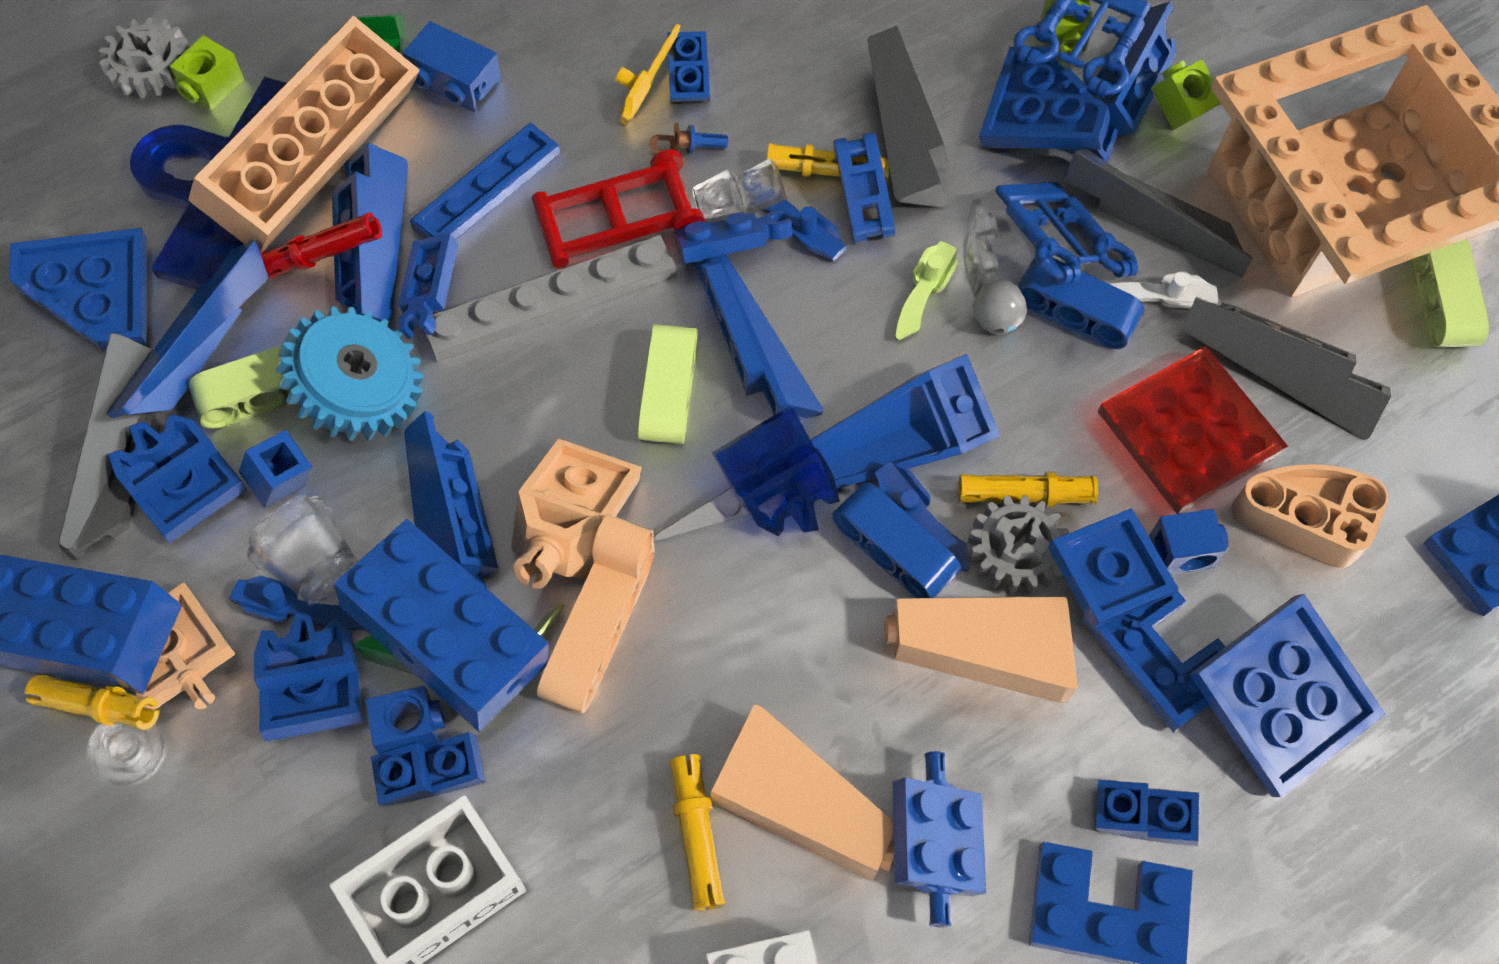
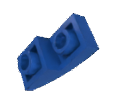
M706 31L678 32V36L668 52L670 102L710 101Z
M471 732L426 746L415 742L371 756L377 801L381 806L433 797L485 782L477 736Z
M1098 780L1096 831L1147 841L1198 846L1199 792L1148 789L1149 783Z

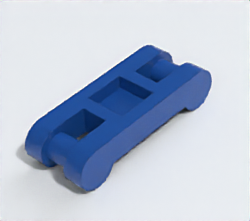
M875 132L862 134L861 139L847 141L846 137L833 140L834 154L841 178L853 243L867 242V237L881 235L882 239L895 236V224ZM865 156L866 164L852 165L851 158ZM876 208L878 218L864 221L862 210Z

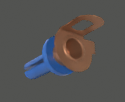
M675 121L674 135H653L650 139V148L657 154L667 150L658 149L657 141L664 140L670 142L669 150L678 151L679 147H684L687 154H693L695 147L726 149L729 140L727 134L695 133L693 125H688L687 131H680L679 124Z

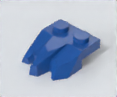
M171 414L166 419L165 431L160 434L146 422L131 425L129 428L136 445L134 451L128 454L118 450L108 454L115 476L169 544L247 490L243 481L220 455L195 421Z
M295 612L289 634L284 638H278L274 631L261 630L254 652V681L259 689L260 733L265 742L364 723L362 683L352 633L338 618L329 621L322 631L315 632L311 614Z

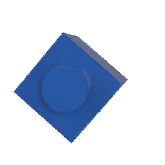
M284 430L246 450L239 473L263 507L267 508L303 488L312 465L287 430Z

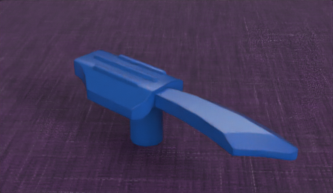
M753 183L748 185L753 206L765 213L784 210L786 219L791 220L793 237L812 252L832 262L845 252L846 245L839 236L838 227L818 213L813 207L807 206L798 211L790 202L778 194Z
M891 460L877 470L874 475L879 482L880 490L948 548L959 561L961 570L969 571L967 543L952 534L926 509L930 506L931 496L910 470L896 466Z
M261 575L249 580L238 579L229 597L230 602L240 606L245 613L275 622L288 621L290 616L294 617L295 612L311 614L314 625L325 627L329 621L338 618L349 630H365L339 605L299 600L292 584Z

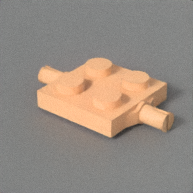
M183 582L168 592V594L182 604V607L144 694L136 693L137 696L154 698L159 704L156 707L145 706L147 708L157 709L184 691L188 694L196 709L207 707L199 692L211 705L215 700V696L211 693L203 678L235 655V652L197 598Z

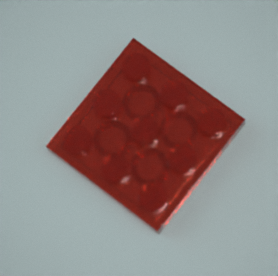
M1206 346L1101 403L1097 411L1176 514L1184 512L1282 455L1288 448L1286 442Z

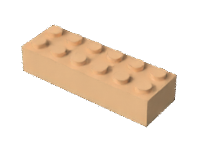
M353 16L199 172L193 180L188 201L244 244L254 240L259 247L260 253H262L408 95L420 70Z

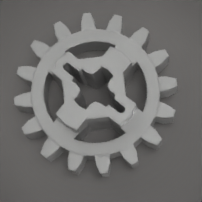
M147 17L145 24L139 25L135 19H132L130 28L125 29L118 25L115 28L119 35L116 37L106 36L104 38L108 47L99 49V54L103 59L99 64L113 88L120 87L124 95L127 96L135 89L140 98H144L148 90H153L157 96L161 95V87L165 85L172 89L176 88L175 77L170 65L190 48L186 37H183L178 26L171 28L168 20L165 19L158 25H155L152 17Z
M1007 495L1004 496L1000 508L993 502H989L984 512L985 515L977 514L973 523L975 529L971 530L967 542L974 545L969 554V559L971 561H982L977 571L979 576H984L988 573L994 576L991 587L997 588L1003 581L1008 583L1009 594L1014 595L1019 585H1024L1028 594H1034L1038 581L1047 588L1055 578L1054 574H1061L1047 547L1053 539L1066 535L1069 531L1068 528H1056L1060 518L1058 513L1049 516L1043 513L1046 506L1045 502L1041 501L1034 508L1029 506V499L1026 495H1023L1019 504H1013L1012 499ZM1022 536H1026L1022 547H1018L1016 552L1012 554L1011 551L1015 543L1019 542ZM992 549L996 551L997 557L993 553Z

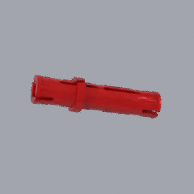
M368 212L306 237L303 235L295 236L284 246L262 252L261 256L268 278L274 279L296 269L307 270L313 268L316 262L380 239L382 237V228L378 218H373L374 214Z

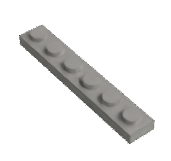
M657 235L433 314L432 317L436 320V329L432 335L426 334L436 361L440 362L677 277V267L661 235Z

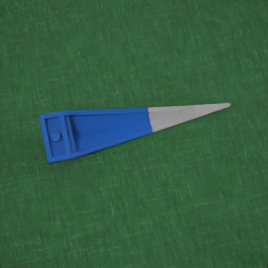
M961 355L917 374L655 533L654 540L660 541L876 478L874 473L890 460L900 468L910 469L963 454L1001 437L968 355Z

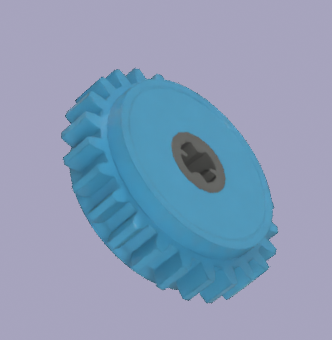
M331 307L327 317H325L322 312L316 310L311 320L303 317L300 319L296 329H290L278 356L281 359L277 365L276 372L283 374L279 382V388L291 389L286 399L287 404L298 403L301 409L297 416L300 419L307 416L314 420L312 428L315 430L323 425L330 429L331 437H335L338 432H344L349 441H354L358 433H363L367 441L372 440L377 430L385 437L390 433L393 426L399 429L406 418L410 417L423 391L419 385L424 379V374L416 372L421 360L420 358L410 357L414 347L413 344H404L400 339L402 331L397 330L393 332L387 327L388 320L383 319L379 322L372 318V312L367 311L365 315L356 314L354 307H349L347 313H340L336 307Z

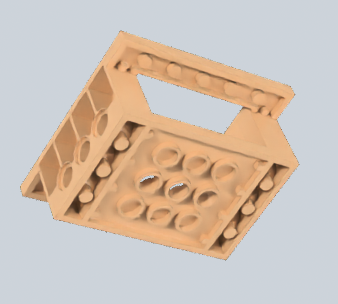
M1427 5L1215 77L1211 90L1230 116L1231 121L1207 171L1291 297L1341 279L1344 285L1499 227V97ZM1403 55L1409 57L1382 101L1300 130L1295 128L1276 101L1285 96ZM1381 172L1393 174L1399 182L1385 179ZM1351 184L1360 187L1364 191V195L1358 192H1351L1347 185Z

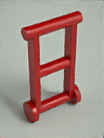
M676 150L659 152L651 159V167L550 196L544 191L533 194L532 202L553 267H565L569 263L568 258L671 228L674 231L684 229L693 222H706L702 211L692 208L679 174L684 165L680 152ZM664 180L675 210L627 224L617 193ZM601 198L611 229L563 243L553 212Z

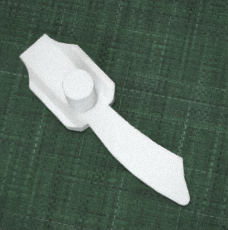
M1179 271L1176 274H1167L1160 285L1144 282L1109 283L1135 296L1141 302L1160 301L1162 306L1170 308L1191 309L1196 297L1216 305L1218 304L1217 286L1207 283L1199 275H1189L1184 271Z

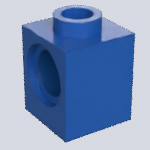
M1214 509L1161 516L1149 534L1151 542L1171 575L1213 569L1228 551V534L1224 525L1218 523Z
M425 685L366 699L372 744L378 754L415 742L423 746L439 742L438 729L446 727L440 699L432 701ZM409 713L420 715L414 727L408 730L397 729V724L404 715Z

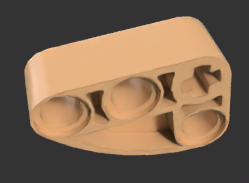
M1318 464L1292 465L1275 468L1251 477L1233 501L1232 513L1236 521L1245 528L1325 564L1344 568L1353 564L1374 541L1388 503V493L1385 486L1379 480L1355 470ZM1252 497L1261 500L1265 506L1256 503ZM1355 500L1359 501L1364 507L1358 505ZM1295 516L1305 520L1308 526L1299 522Z

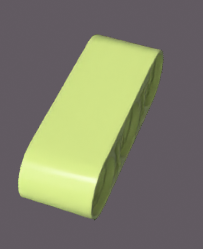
M1464 239L1412 259L1432 345L1434 347H1481L1484 345L1489 332V321L1469 241Z
M653 325L639 417V440L684 444L697 351L698 328Z
M282 345L202 371L193 376L188 384L200 424L205 428L218 429L288 406L286 399L291 389L279 388V382L283 374L276 372L277 365L281 359L278 354Z

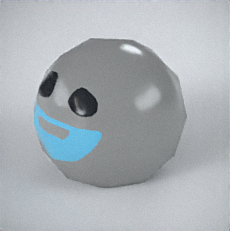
M996 280L986 284L977 292L973 303L975 319L981 327L994 334L1001 335L1014 331L1024 322L1027 314L1026 301L1021 291L1015 284L1006 280Z

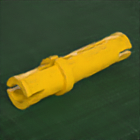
M769 143L766 169L768 170L777 169L802 172V177H810V174L840 177L834 151L814 149V145L806 144L805 148ZM864 155L851 158L853 166L867 163ZM881 157L887 184L890 172L888 158Z
M1045 472L1044 475L1034 476L960 474L958 498L959 503H1002L1004 496L1009 495L1013 503H1020L1023 495L1028 496L1029 503H1040L1043 501L1046 503V508H1055L1056 504L1066 503L1096 505L1098 479L1097 476H1057L1056 472Z
M39 674L29 680L25 689V694L41 697H27L26 700L30 705L45 706L60 711L90 716L98 724L113 726L114 723H122L146 730L155 724L159 716V709L144 707V705L150 707L158 706L159 704L154 698L131 695L123 688L107 685L105 688H97Z
M690 754L687 761L685 755L669 760V764L672 769L677 802L673 805L674 816L680 818L693 898V911H704L705 907L712 910L725 906V899H723L709 818V812L713 809L712 800L706 797L700 765L701 758L698 754Z

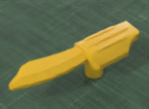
M676 24L648 72L643 70L637 76L624 67H621L614 81L631 90L622 109L621 124L627 126L648 94L656 72L678 36L679 24Z

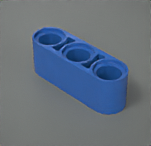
M1035 257L1017 285L1025 298L1028 310L1111 349H1122L1128 344L1145 310L1142 302L1135 296L1081 271V278L1078 282L1059 284L1055 278L1040 270ZM1053 257L1049 258L1050 263L1057 268L1067 266L1066 263Z
M864 482L832 513V519L838 529L915 598H935L961 572L959 561L948 548L871 483Z

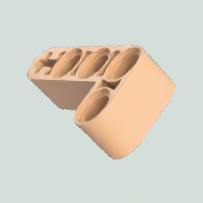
M610 514L603 518L592 547L594 564L543 671L537 690L538 697L582 714L586 712L649 574L655 552L654 536L651 529Z

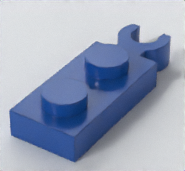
M784 210L772 211L759 218L754 213H734L724 220L711 223L693 222L684 229L674 231L676 247L685 264L766 246L767 239L782 240L793 236L791 220L786 219Z
M451 233L413 241L398 302V307L403 312L399 318L398 327L407 339L413 337L414 330L418 325L427 335H432L436 329V320L432 317L433 311L445 309L459 245Z

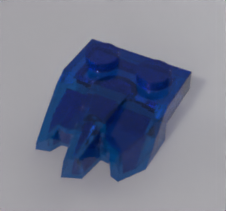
M791 407L785 408L711 452L732 491L756 525L776 536H779L784 531V520L789 516L794 519L804 533L818 531L819 527L814 511L815 501L822 499L828 505L840 502L834 475L821 451L812 444L795 410Z

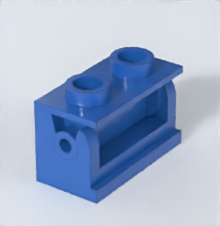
M431 21L426 24L402 53L403 57L420 70L413 83L415 86L424 90L429 89L443 96L451 104L456 106L462 105L474 112L477 110L475 99L482 100L492 87L501 81L497 52Z

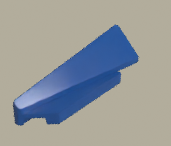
M1170 1L1150 7L1143 19L1145 26L1125 58V66L1129 72L1128 86L1117 94L1106 95L1104 99L1097 96V93H1090L1095 99L1100 98L1108 106L1110 121L1101 150H1087L1106 162L1110 158L1118 132L1121 136L1135 133L1154 97L1151 88L1163 80L1162 72L1170 67L1177 53L1176 40L1167 39L1166 20L1170 13L1173 12V6ZM1102 67L1096 77L1102 79L1101 83L1105 80L1113 85L1116 83L1119 75L1118 73H1109ZM1063 149V150L1068 151V152L1074 154L1075 151H1077V150H1079V149Z
M368 143L344 163L346 180L331 191L333 226L371 212L374 214L373 218L377 217L381 224L382 237L376 241L374 240L334 255L335 300L342 305L354 307L356 314L365 315L369 311L372 312L373 319L379 322L386 319L390 323L393 314L408 162L403 157Z
M254 240L231 250L211 279L199 286L107 412L108 416L119 418L127 415L164 413L175 407L189 387L190 379L199 373L242 310L239 307L268 279L259 247Z
M727 255L693 262L746 396L763 391L777 427L822 414V405Z
M424 411L404 431L414 524L486 587L483 577H488L498 569V564L469 450L458 440L448 443L436 431L433 421L434 416L430 412Z

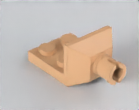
M558 438L518 491L511 549L518 556L513 566L516 578L527 586L533 575L539 573L532 584V588L535 589L545 587L551 579L553 572L565 577L587 578L594 564L592 547L597 530L607 514L617 516L638 484L642 467Z

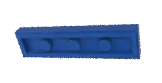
M530 122L411 218L412 229L424 239L451 233L456 240L560 154L559 144Z

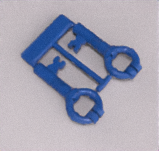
M1055 0L1042 21L1036 25L1027 26L1015 34L1013 46L1018 55L1017 60L1023 63L1027 61L1028 65L1035 67L1036 64L1047 63L1058 55V59L1078 68L1083 67V80L1088 87V92L1092 94L1097 93L1096 95L1103 99L1106 95L1109 96L1121 92L1128 86L1129 72L1125 66V58L1145 26L1143 19L1150 9V4L1144 0H1092L1101 5L1071 54L1068 55L1063 52L1058 54L1059 40L1055 29L1064 15L1074 16L1076 20L1084 22L1091 7L1084 4L1078 5L1074 0ZM1107 8L1131 17L1127 24L1124 22L1120 23L1116 18L1108 16L1101 31L1108 34L1113 33L1119 38L1111 52L1106 53L1105 56L1095 57L1085 65L1083 61L1077 59ZM1034 35L1038 41L1049 43V47L1045 53L1041 54L1040 51L1032 50L1031 47L1023 45L1026 38ZM1103 66L1109 73H1118L1119 78L1113 85L1105 80L1101 83L1102 79L1093 76L1096 68Z
M1058 182L1009 184L996 187V194L1007 205L1006 213L1035 247V259L1038 267L1049 276L1055 278L1057 283L1078 282L1081 278L1080 264L1098 262V264L1113 272L1117 278L1131 277L1137 274L1138 262L1134 252L1124 244L1116 241L1111 233H1106L1080 201L1074 196L1069 197L1068 193ZM1046 202H1064L1063 207L1056 208L1053 212ZM1035 203L1039 209H1034V211L1026 210L1022 204ZM1048 221H1050L1078 256L1076 257L1067 249L1059 246L1058 242L1054 238H1049L1040 226L1047 225ZM1068 222L1076 223L1093 243L1094 255H1088L1063 224ZM1115 251L1122 256L1123 260L1115 262L1108 257L1107 252ZM1055 255L1064 260L1067 266L1057 268L1050 263L1049 258Z

